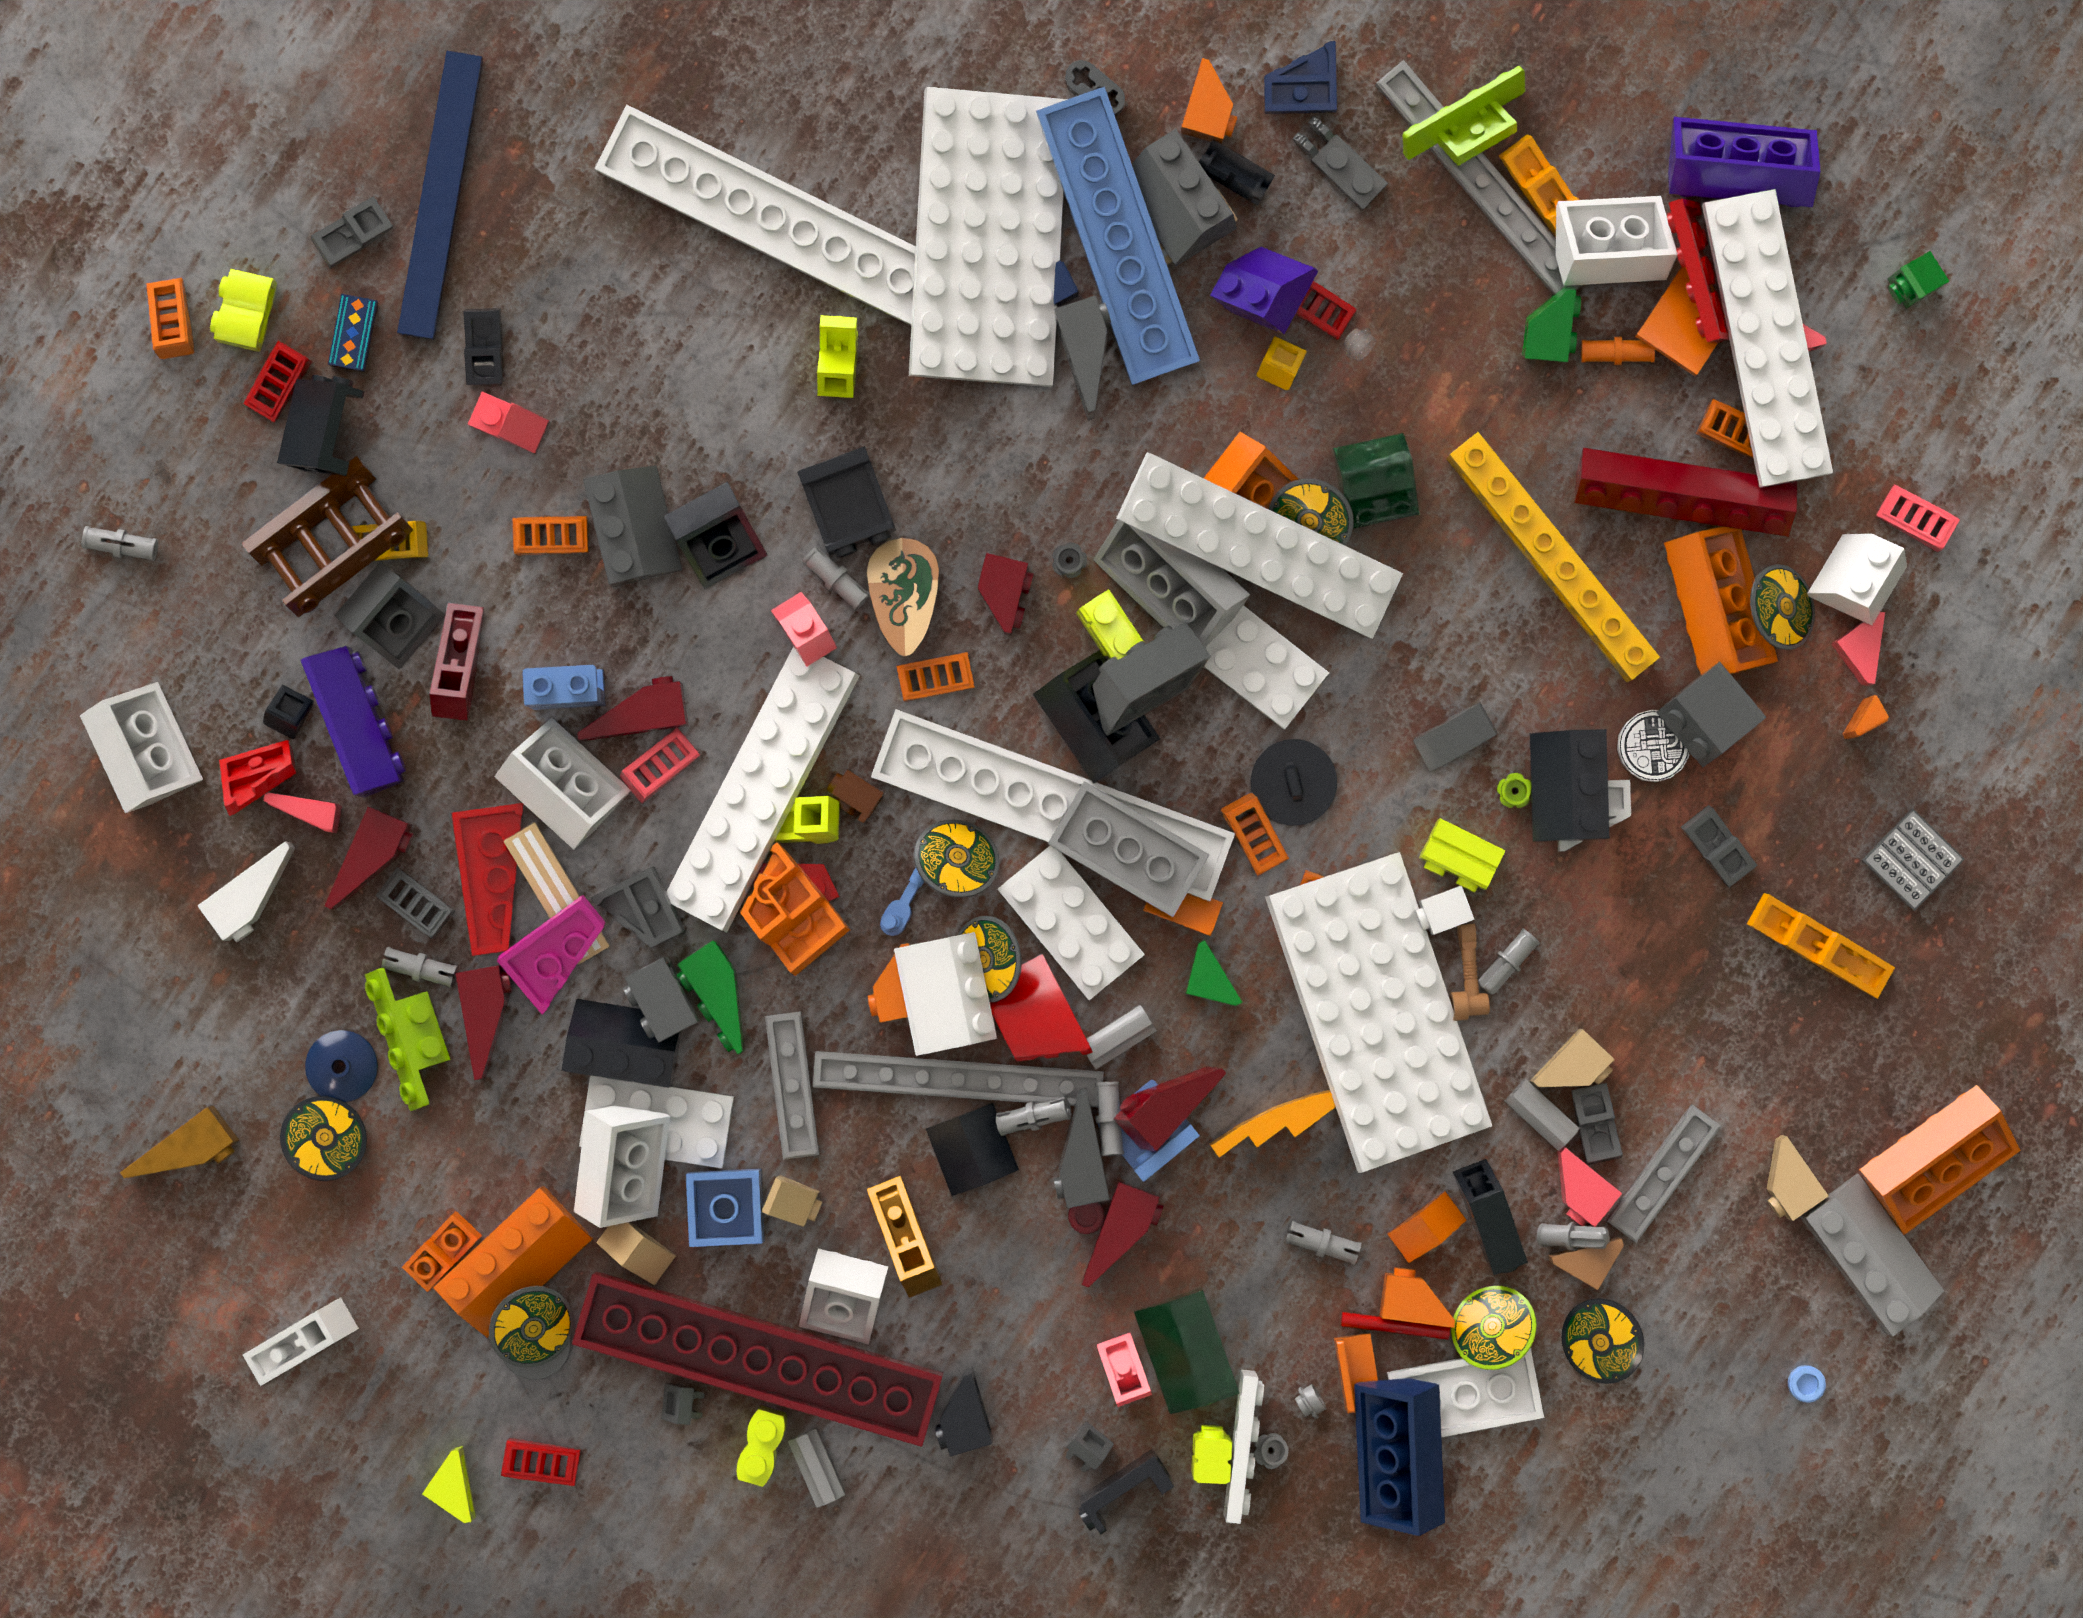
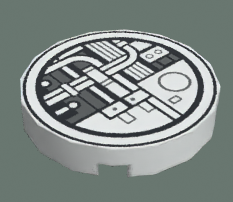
M1649 710L1636 714L1626 722L1618 735L1617 751L1622 765L1630 774L1642 781L1658 782L1673 777L1683 768L1689 757L1688 749L1672 730L1667 727L1662 718L1657 714L1658 710Z

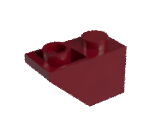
M986 553L978 584V592L1003 633L1011 636L1013 628H1021L1025 608L1019 607L1022 593L1029 594L1034 573L1027 572L1028 563Z

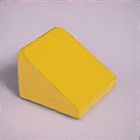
M1274 336L1257 372V377L1284 390H1289L1307 351Z

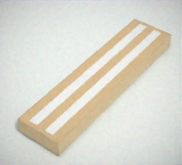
M536 822L504 840L505 845L550 918L580 897ZM602 931L581 961L578 962V965L610 946Z

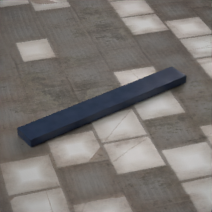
M446 51L397 331L400 335L430 340L435 339L483 64L482 56Z

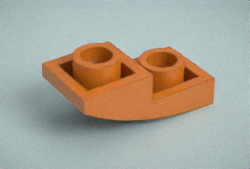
M455 1211L412 1255L402 1268L423 1289L429 1292L482 1235Z

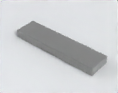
M800 1011L765 1016L783 1160L820 1155L802 1013Z
M1691 1104L1606 1221L1637 1243L1722 1126Z

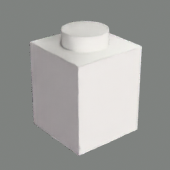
M1462 886L1418 901L1420 909L1415 910L1422 930L1429 929L1431 935L1475 920Z

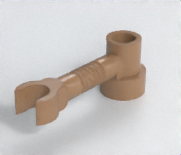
M1475 924L1457 926L1464 969L1465 991L1450 992L1449 994L1454 1011L1453 1021L1468 1020L1469 1016L1487 1015L1490 1012L1488 994L1479 993L1476 969Z

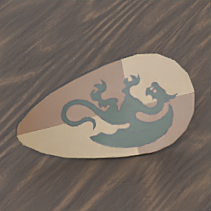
M900 538L888 541L875 550L869 559L867 577L871 602L882 635L899 657L908 658L921 646L929 630L938 593L939 567L936 556L928 546L917 540Z

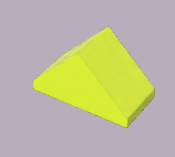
M463 1446L456 1447L450 1452L422 1494L463 1523L472 1522L476 1516Z

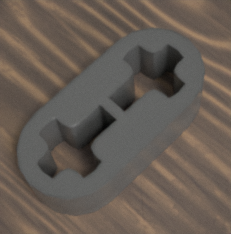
M1078 60L1069 65L1066 70L1065 82L1067 88L1075 96L1105 87L1108 96L1112 92L1117 95L1115 102L1118 106L1112 107L1115 117L1122 112L1125 104V95L1116 83L1088 61ZM1084 70H1087L1089 72L1088 80L1094 87L1091 89L1085 83H1080L1078 86L1075 85L1073 72L1082 73Z

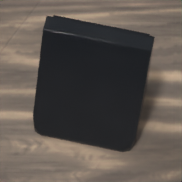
M282 684L265 710L263 724L291 739H295L314 704V700Z

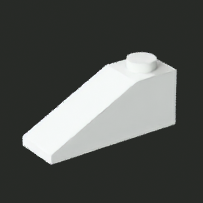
M285 841L198 905L201 912L223 941L234 939L235 942H239L253 932L254 929L251 925L260 918L295 850L291 842Z
M340 1297L243 1354V1357L259 1385L262 1386L359 1328Z

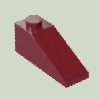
M448 603L429 693L432 717L468 721L475 685L484 607Z
M673 676L652 679V685L642 687L577 733L578 740L583 742L689 726L683 683L680 681L674 682Z
M367 807L324 906L329 909L339 908L393 863L401 852L406 853L414 837V834L410 832L412 824L373 807Z
M501 965L456 973L474 1080L484 1079L487 1076L509 1002L508 993L513 992L512 979L504 972Z
M1204 1067L1132 1094L1121 1103V1111L1113 1119L1140 1149L1157 1151L1225 1076L1226 1072L1222 1068Z
M1118 1181L1082 1280L1083 1286L1089 1288L1148 1232L1150 1224L1157 1226L1164 1205L1158 1204L1159 1195Z

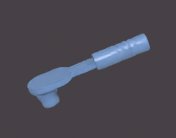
M916 868L908 880L910 882L900 900L891 902L881 918V929L887 935L897 936L901 934L911 918L912 910L909 905L919 887H922L924 883Z

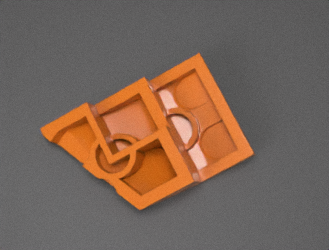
M1680 267L1635 337L1693 376H1696L1718 343H1707L1706 338H1701L1696 326V317H1699L1696 303L1690 301L1686 289V283L1690 282L1687 268L1683 269ZM1710 285L1711 291H1715L1714 287Z
M776 842L770 850L772 855L763 874L759 873L754 883L753 893L747 898L740 913L758 938L771 946L788 971L796 976L849 932L850 928L781 844Z

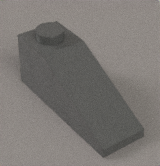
M1087 1088L1079 1089L1058 1166L1060 1177L1053 1178L1057 1198H1065L1067 1208L1110 1200Z

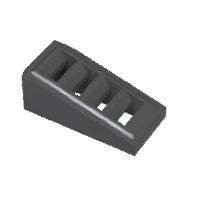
M399 867L395 869L376 895L377 898L431 939L436 938L456 910ZM403 880L407 884L394 900L389 897L399 881ZM413 888L417 891V894L408 906L404 908L400 904ZM425 897L429 901L418 916H415L412 913L421 899ZM435 905L440 910L427 925L423 920Z

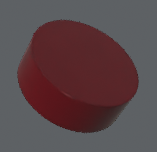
M1099 1202L1072 1207L1068 1212L1069 1223L1075 1231L1081 1234L1094 1233L1104 1222V1210Z

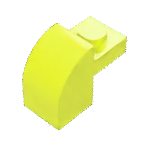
M821 315L817 396L853 398L858 346L857 318Z
M830 796L795 798V804H793L774 842L811 841L815 844H824L837 841L839 839V801Z

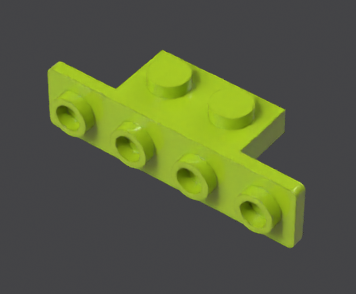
M1517 66L1509 72H1504L1485 86L1472 90L1466 97L1454 104L1443 107L1435 115L1423 122L1412 125L1402 135L1404 156L1410 160L1438 144L1459 166L1516 133L1517 122L1502 106L1525 92V71L1521 66Z
M376 969L365 974V990L368 998L374 1002L378 1014L376 1018L377 1026L380 1033L386 1038L389 1047L388 1059L392 1068L397 1071L401 1083L399 1087L401 1098L405 1104H408L409 1110L413 1111L429 1105L419 1070L450 1060L428 991L395 1001L385 969Z

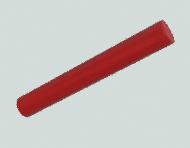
M1342 1312L1340 1326L1445 1340H1449L1450 1327L1382 1319L1379 1316Z

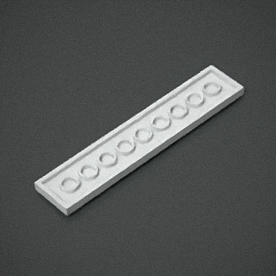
M626 104L595 167L597 172L911 326L916 246Z
M895 709L871 775L874 779L1049 842L1085 781L1210 854L1188 891V894L1207 901H1211L1235 835L1233 832L1102 784H1093L1091 780Z

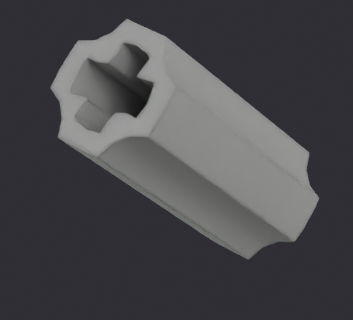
M1141 1005L1086 1038L1093 1051L1087 1057L1094 1068L1098 1069L1157 1030Z
M1524 1079L1505 1100L1515 1112L1558 1151L1580 1129L1527 1079Z
M817 1427L788 1440L817 1508L846 1495Z

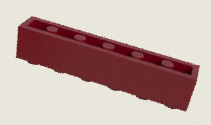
M1583 448L1576 472L1574 503L1789 537L1797 512V481L1760 488L1758 477L1755 474Z

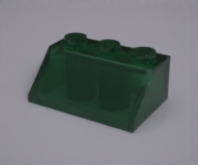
M1202 1287L1134 1311L1170 1414L1206 1406L1240 1394Z

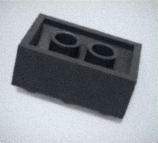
M1100 650L1057 675L1033 694L1093 784L1161 739L1145 715L1108 736L1105 734L1092 686L1100 674L1098 669L1107 661Z
M1607 729L1529 733L1532 842L1610 839Z
M576 999L567 1033L561 1071L670 1088L673 1087L681 1032L662 1042H658L656 1037L649 1039L643 1029L640 1020L645 1016L640 1008Z

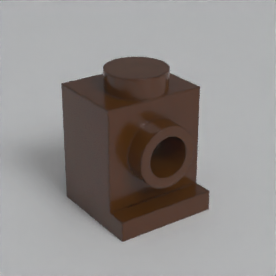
M848 769L844 775L838 772L826 789L838 798L839 808L853 816L856 810L860 812L861 815L858 820L866 824L885 795Z

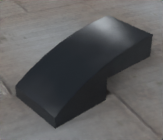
M501 308L465 309L463 315L466 346L464 349L466 385L502 384Z

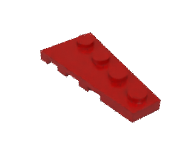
M1683 198L1669 202L1671 212L1667 213V220L1672 233H1677L1680 247L1677 248V257L1683 269L1687 268L1690 282L1686 283V289L1690 301L1696 303L1699 317H1696L1698 332L1701 338H1706L1707 343L1716 344L1729 340L1720 296L1717 291H1711L1710 285L1715 284L1716 278L1714 267L1707 256L1704 257L1703 250L1709 245L1707 234L1696 221V216L1702 215L1700 203Z
M523 803L451 813L471 956L505 952L509 948L517 863L505 845L504 840L520 831Z

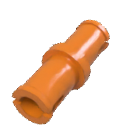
M1614 337V340L1581 341L1582 363L1614 362V365H1622V362H1654L1655 349L1641 340H1622V337Z

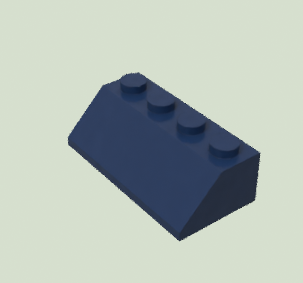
M1412 1378L1367 1381L1354 1384L1361 1523L1421 1536L1444 1524L1445 1508L1439 1384Z

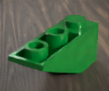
M713 940L677 964L681 969L677 977L688 992L693 989L701 999L697 1006L708 1022L713 1019L722 1030L717 1036L726 1050L730 1052L734 1049L739 1055L745 1049L736 969L718 942Z

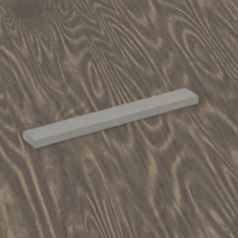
M1404 60L1375 84L1410 127L1416 123L1423 122L1443 108L1441 103ZM1438 144L1429 148L1549 291L1555 295L1565 287L1563 286L1556 260V239L1486 156L1480 153L1458 166ZM1569 285V286H1573V287L1577 290V289L1580 288L1582 285Z
M815 1051L813 1087L1027 1103L1033 1101L1035 1103H1044L1066 1096L1070 1106H1075L1079 1089L1087 1088L1090 1107H1098L1096 1083L1103 1082L1104 1071Z

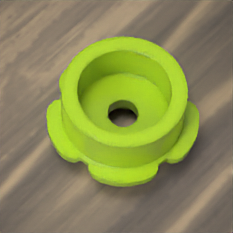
M1509 774L1497 786V792L1501 796V803L1508 808L1513 806L1522 808L1526 806L1530 801L1531 782L1528 779L1525 780L1522 774ZM1513 788L1518 789V793L1516 795L1512 793Z

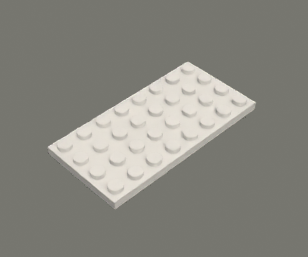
M937 87L925 88L909 376L1042 387L1053 386L1056 337L1054 309L1057 308V306H1054L1053 299L1056 262L1060 261L1063 188L1036 110L1068 99Z
M1400 852L1265 897L1358 1173H1363L1492 1127L1457 1021H1453L1454 1011L1427 931L1422 930L1415 910H1418L1419 907Z

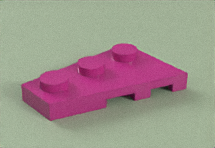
M582 895L499 955L497 962L543 1015L578 962L581 961L600 934L606 922Z

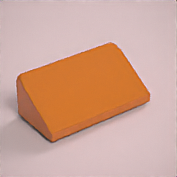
M1877 695L1864 698L1843 732L1845 739L1859 737L1888 721L1889 716Z
M1187 893L1173 917L1147 902L1143 911L1211 936L1223 902L1212 898L1211 901H1207Z

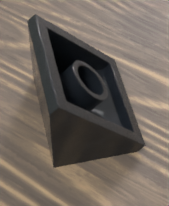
M993 1103L926 1128L951 1196L986 1185L1019 1170L1006 1135L1001 1136L996 1125L997 1111Z

